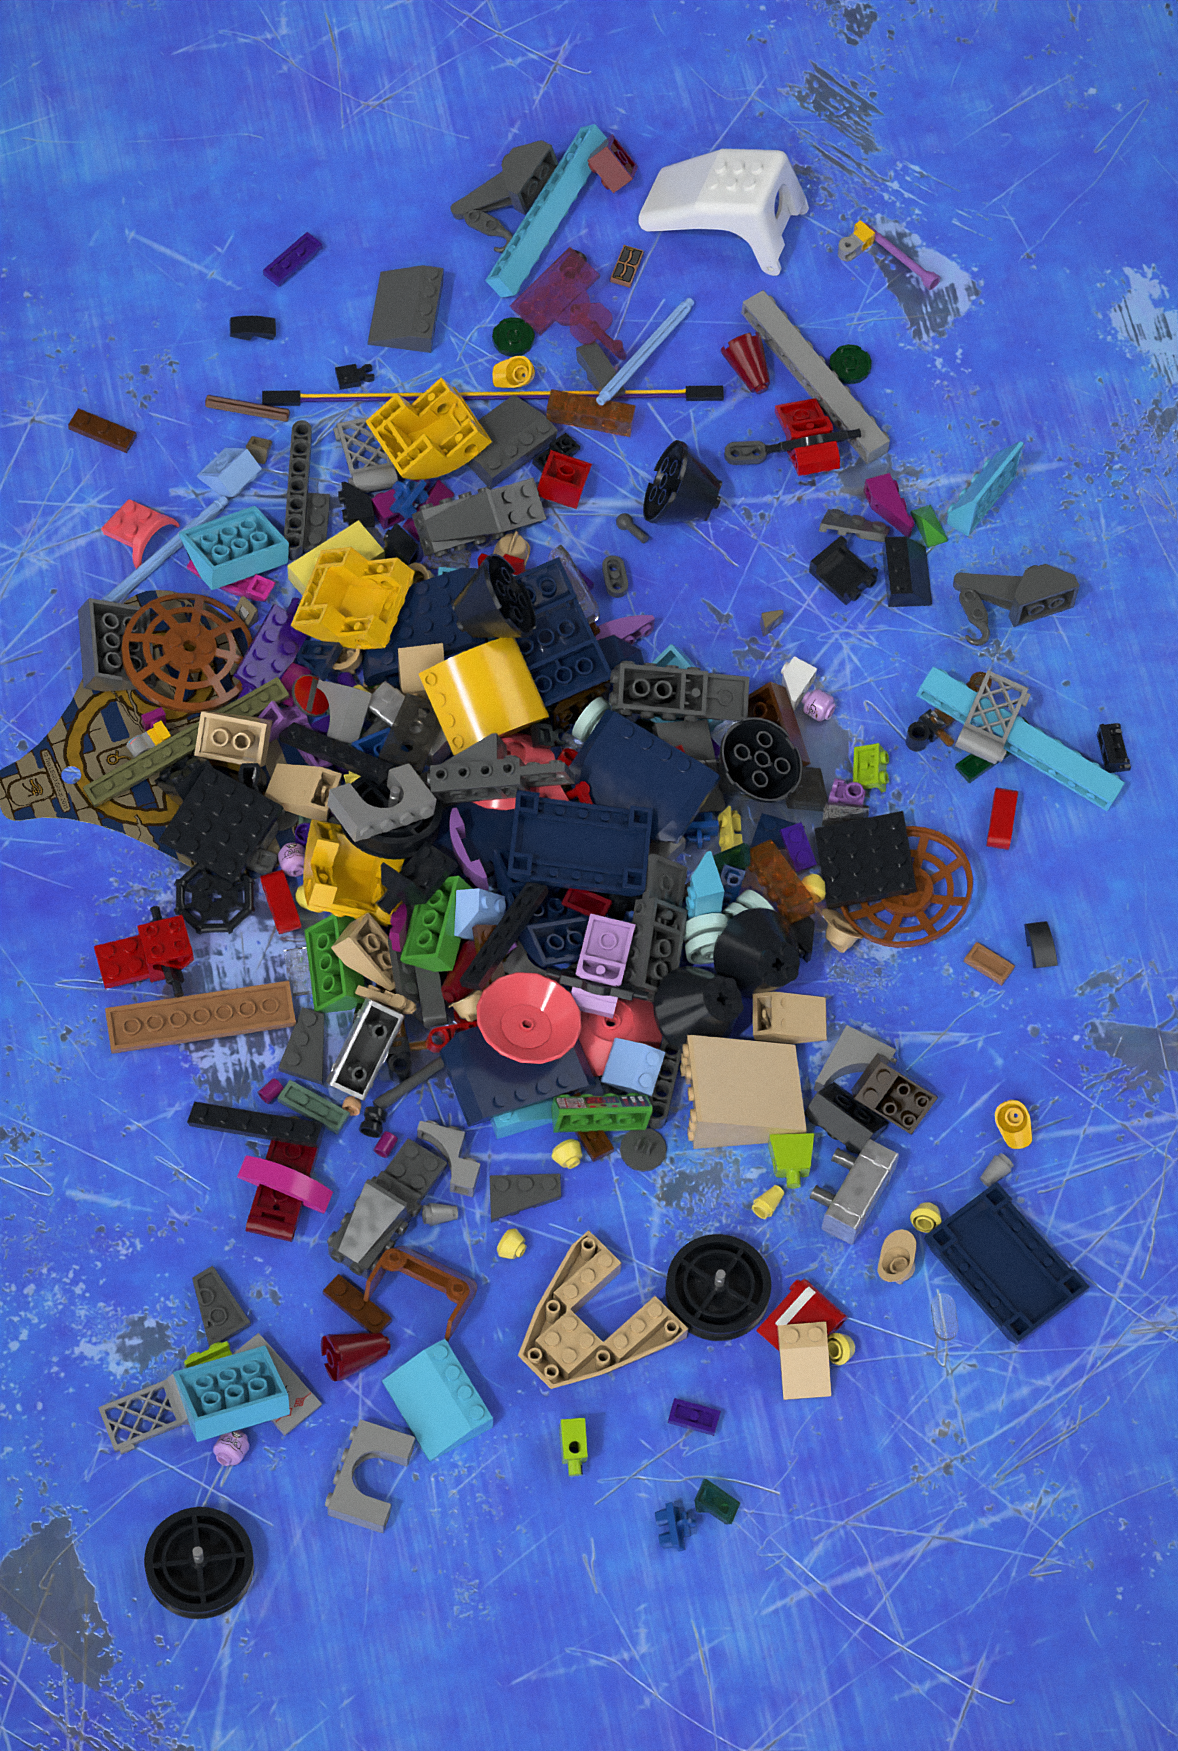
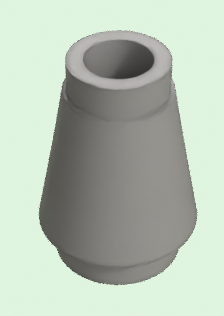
M1000 1153L998 1156L995 1155L979 1178L987 1187H990L1011 1173V1168L1014 1165L1008 1157Z
M436 1203L423 1205V1223L433 1226L457 1220V1206Z

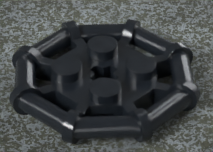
M196 863L180 879H176L174 883L176 886L175 914L182 915L183 919L200 935L202 933H233V930L255 911L254 879L248 877L243 872L239 878V881L242 883L235 885L219 875H207L206 870L208 869ZM201 873L202 878L198 879L194 886L188 884L194 877ZM243 890L244 904L238 902V892ZM185 891L192 893V902L189 904H185ZM217 893L221 898H217V902H212V898H209V896ZM236 909L240 912L230 921L227 919L230 912H234ZM194 910L200 913L202 919L198 921L190 911ZM208 920L223 921V923L206 924Z

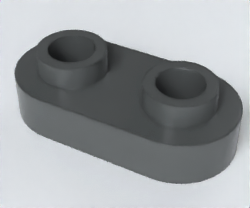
M761 441L731 442L725 447L724 458L732 465L762 463L767 458L765 444Z
M618 556L606 557L602 563L606 591L612 597H622L628 591V579L624 562Z

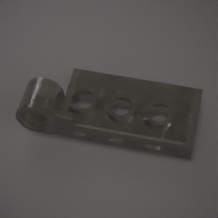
M409 693L406 694L378 759L392 764L393 767L409 763L414 771L421 776L442 729L429 699L427 700ZM427 708L430 712L426 715H421L418 713V710ZM413 726H419L422 729V731L419 733H412L410 731V728ZM406 744L414 747L410 752L403 751L401 748Z

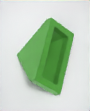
M931 504L910 512L927 548L948 541Z

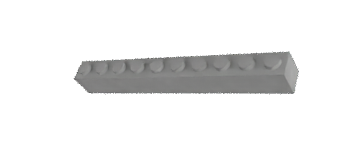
M762 290L743 301L741 314L755 331L760 333L761 338L810 397L817 399L822 411L829 417L839 431L860 428L861 437L848 439L847 441L865 463L869 464L886 454L890 443L887 433L880 430L875 419L864 411L861 402L854 399L849 388L844 386L839 381L837 374L828 368L824 358L820 355L818 356L813 350L812 344L802 337L798 327L793 326L788 320L786 313L776 306L775 300Z

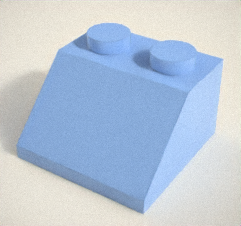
M224 448L197 477L219 495L235 497L242 492V487L257 477L256 474L262 468L248 449Z
M480 888L456 890L454 936L474 941L472 927L475 925H498L506 909L505 896Z
M614 1038L600 1082L628 1093H638L640 1095H647V1097L652 1096L666 1052L646 1044Z

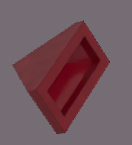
M569 888L561 904L590 917V914L606 917L612 901L590 891Z

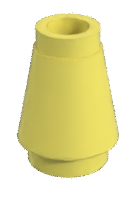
M774 1185L756 1198L752 1205L753 1212L761 1219L771 1217L784 1196L783 1189Z

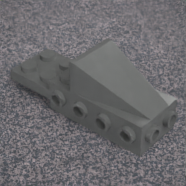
M534 478L491 489L490 486L478 489V493L472 495L471 491L458 495V500L452 501L451 497L440 500V505L434 507L432 503L420 506L421 511L412 514L424 555L434 554L435 557L448 554V549L454 548V551H459L467 548L466 544L473 542L474 546L485 543L488 537L492 536L493 540L504 537L507 531L546 520Z
M622 661L611 671L610 681L614 684L613 692L609 696V704L612 705V711L619 712L618 714L629 717L633 713L640 714L641 718L651 719L655 716L666 721L684 718L685 722L692 723L698 722L701 718L735 722L747 718L749 677L708 673V671H700V668L688 667L687 669H679V666L676 665L657 667L655 663L636 665L633 661Z
M492 733L442 764L430 765L427 782L428 786L431 787V793L442 804L516 798L517 790L530 792L532 787L575 784V775L565 762L560 760L549 761V764L529 762L525 765L517 756H507V745L497 733Z
M656 854L649 855L645 892L642 899L635 901L633 921L627 922L636 925L623 977V983L635 985V989L649 992L647 1001L652 1003L661 979L670 971L679 968L688 911L682 908L688 867Z
M408 1138L384 1172L381 1171L377 1177L374 1176L371 1180L367 1179L360 1196L354 1203V1210L351 1214L347 1213L340 1223L342 1226L338 1232L334 1231L328 1238V1255L337 1263H342L349 1267L356 1275L368 1279L383 1253L388 1249L394 1248L395 1241L406 1232L412 1217H416L422 1208L421 1201L445 1170L447 1162Z

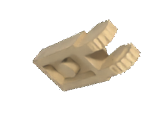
M358 985L355 994L363 999L368 997L400 1013L410 1015L416 1009L415 1003L403 995L394 994L387 990L383 994L381 993L382 990L372 985H369L368 988Z

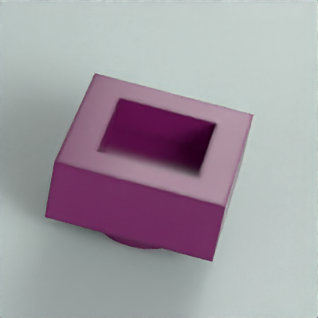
M162 707L141 715L142 726L145 732L154 728L153 724L160 720L166 725V715Z

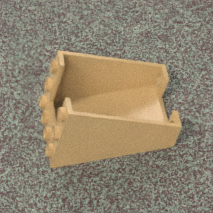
M687 1035V1042L682 1045L683 1053H681L680 1075L681 1077L685 1076L686 1085L691 1084V1087H688V1100L693 1101L694 1109H690L687 1135L688 1141L693 1142V1149L768 1143L769 1134H806L796 1045Z

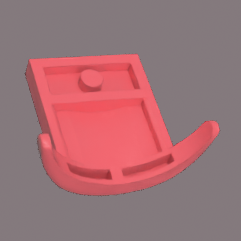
M128 499L101 530L104 535L133 548V564L137 569L141 565L144 549L154 533L165 525L173 524L179 528L180 524L170 516L160 514Z

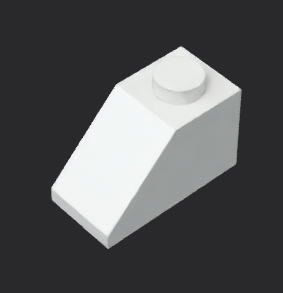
M795 656L790 663L786 662L781 670V674H783L781 684L783 687H786L793 711H795L813 684L817 673V668Z

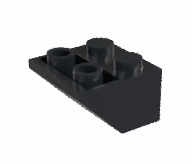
M191 754L185 755L181 760H177L173 766L161 771L159 777L154 782L177 805L181 806L206 765L211 767L212 765L208 759Z

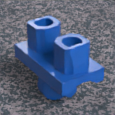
M407 479L403 483L396 481L393 484L395 491L393 497L396 500L389 510L392 513H400L405 519L413 518L412 514L417 512V509L412 505L413 501L417 504H422L429 497L424 489L427 483L423 479L419 482Z
M713 812L701 813V821H692L684 834L688 843L696 842L697 849H702V842L711 841L710 837L718 836L719 821L715 820Z
M723 864L720 873V879L724 888L723 907L736 902L746 870Z
M673 1502L665 1503V1509L655 1512L656 1522L659 1527L669 1525V1532L659 1534V1544L663 1549L675 1548L677 1551L686 1550L684 1537L691 1536L690 1529L697 1526L696 1520L689 1519L688 1512L680 1513L679 1507H675Z

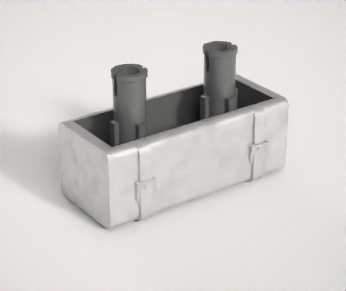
M384 681L371 695L365 718L372 725L362 734V738L390 727L414 756L410 765L419 759L429 768L430 765H440L452 752L440 722L409 700L400 690Z
M366 997L361 1009L357 1013L356 1020L344 1045L331 1067L332 1070L326 1082L365 1101L380 1067L388 1056L390 1046L396 1034H398L405 1016Z
M870 1139L867 1140L857 1158L837 1148L831 1161L849 1169L843 1184L835 1195L820 1188L818 1185L814 1187L810 1195V1199L828 1207L824 1215L822 1230L853 1245L858 1234L863 1230L864 1224L883 1190L888 1186L891 1176L896 1169L899 1154Z

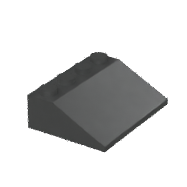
M421 265L380 272L368 345L431 353L443 288L444 268Z
M512 395L478 420L492 442L466 464L486 486H490L492 489L548 448L550 443L556 439L558 430L545 415L517 396Z
M88 598L78 610L83 686L85 689L103 692L136 689L126 674L122 663L121 648L126 626L141 607ZM150 609L146 610L138 618L131 633L145 634L147 627L151 623ZM129 642L130 659L135 671L138 673L148 666L143 655V642ZM150 643V652L154 660L153 644ZM154 673L143 680L150 688L156 687Z

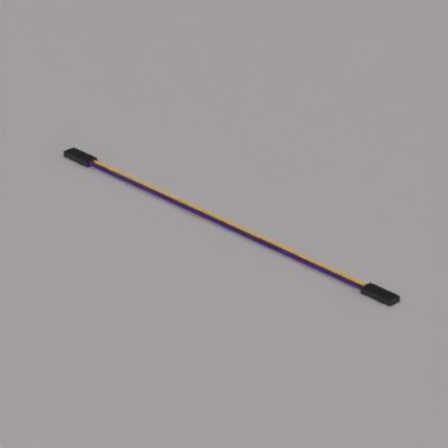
M723 385L686 386V389L625 390L624 395L616 398H686V401H723L724 392ZM300 390L262 391V404L269 406H300L302 402L388 401L396 393L301 394ZM598 391L459 392L464 400H507L512 395L520 399H596L599 396ZM423 393L398 394L407 401H415Z

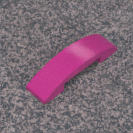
M190 560L187 569L200 577L192 560ZM255 574L254 577L242 579L220 587V589L240 597L244 596L250 600L265 602L273 590L275 582Z
M245 1156L237 1178L256 1186L263 1184L303 1201L302 1205L323 1214L333 1194V1191L298 1171L253 1156Z

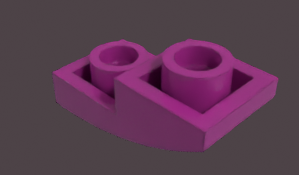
M292 662L280 681L287 690L289 698L281 702L282 704L291 707L295 704L292 697L294 681L302 675H312V672L306 667Z
M402 903L392 913L390 919L393 927L390 930L389 939L392 942V950L398 952L402 951L408 932L406 905Z

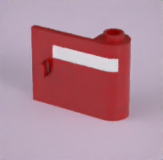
M805 1278L801 1281L797 1279L789 1288L791 1292L756 1331L779 1351L778 1325L826 1322L828 1337L830 1333H835L844 1324L847 1316Z

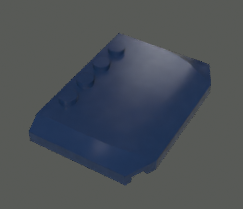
M609 709L605 711L569 766V769L575 775V784H570L571 787L575 788L576 784L585 781L589 785V795L594 805L629 809L630 805L653 808L650 841L657 843L672 842L673 844H678L721 779L720 775L706 765Z
M473 802L452 803L443 808L439 834L433 846L457 863L450 835V815L452 809L457 807L464 823L466 838L461 839L470 862L480 859L487 878L493 876L495 870L492 851L494 849L510 847L514 809L506 811L486 809ZM459 865L449 876H460L468 885L474 886L462 872Z
M477 1026L458 1032L439 1052L468 1127L490 1121L493 1117L541 1103L560 1095L586 1091L597 1085L579 1039H577L575 1046L559 1059L543 1064L520 1063L498 1053L485 1041Z

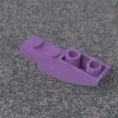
M637 615L615 619L599 625L598 627L601 632L595 637L598 640L615 635L633 645L640 637H646L652 633L655 618L653 615Z

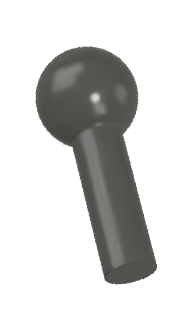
M622 513L617 517L616 525L619 529L628 530L642 543L647 542L648 536L633 524V518L629 514Z

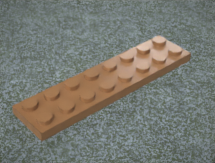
M289 981L105 1008L112 1054L293 1027L296 1024Z

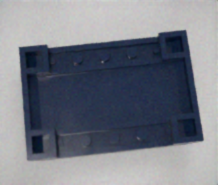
M462 567L411 585L386 647L361 649L364 683L368 687L388 681V675L399 672L398 648L443 643L445 657L489 642L488 638H472L466 631L461 632L456 622L458 620L457 614L451 606V601L457 597L477 568Z
M517 790L507 870L508 877L519 882H531L631 897L642 895L645 892L653 808L630 805L629 809L543 798L539 797L540 793Z
M995 1182L926 1234L924 1239L932 1253L1005 1337L1018 1345L1087 1292L1090 1286L1075 1269L1071 1271L1011 1203L1012 1198L998 1182Z

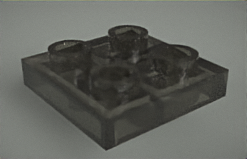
M802 768V777L798 787L791 795L783 799L786 800L788 809L825 812L830 808L821 768Z

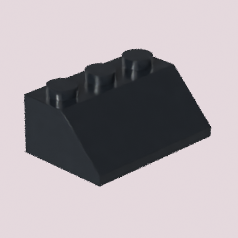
M907 536L885 537L882 555L888 607L932 606L926 547Z
M835 1082L818 1091L804 1112V1115L809 1118L813 1125L820 1126L827 1131L831 1138L839 1140L846 1145L850 1152L858 1155L867 1140L875 1141L889 1124L887 1120L855 1100L850 1093Z

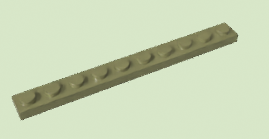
M276 677L221 708L216 713L256 717L263 712L271 701H275L278 705L288 699L289 694L280 679ZM200 721L85 785L83 790L94 808L174 764L177 760H181L185 755L195 752Z

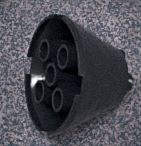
M673 441L663 452L654 468L657 474L653 484L648 483L643 503L644 519L650 523L707 521L712 509L718 508L721 497L718 494L722 481L716 478L685 442Z
M498 554L487 556L457 597L451 601V606L458 617L456 621L458 628L461 632L466 631L472 638H527L534 634L532 630L537 626L536 615L530 596L523 582L518 584L512 574L515 572L514 568L502 556Z
M757 717L742 719L725 732L721 741L718 775L721 777L719 780V790L723 794L741 801L773 803L787 798L796 790L802 777V759L798 747H794L788 738L789 734L774 722Z
M750 908L736 914L727 922L728 925L716 939L713 953L716 974L726 978H733L736 981L741 997L753 998V994L775 992L795 980L799 975L800 959L797 934L788 919L772 909Z
M692 966L680 967L667 973L661 979L658 991L654 994L653 999L654 1017L660 1033L670 1045L676 1046L682 1053V1045L686 1044L687 1035L729 1038L737 1018L744 1008L741 993L733 978H726Z

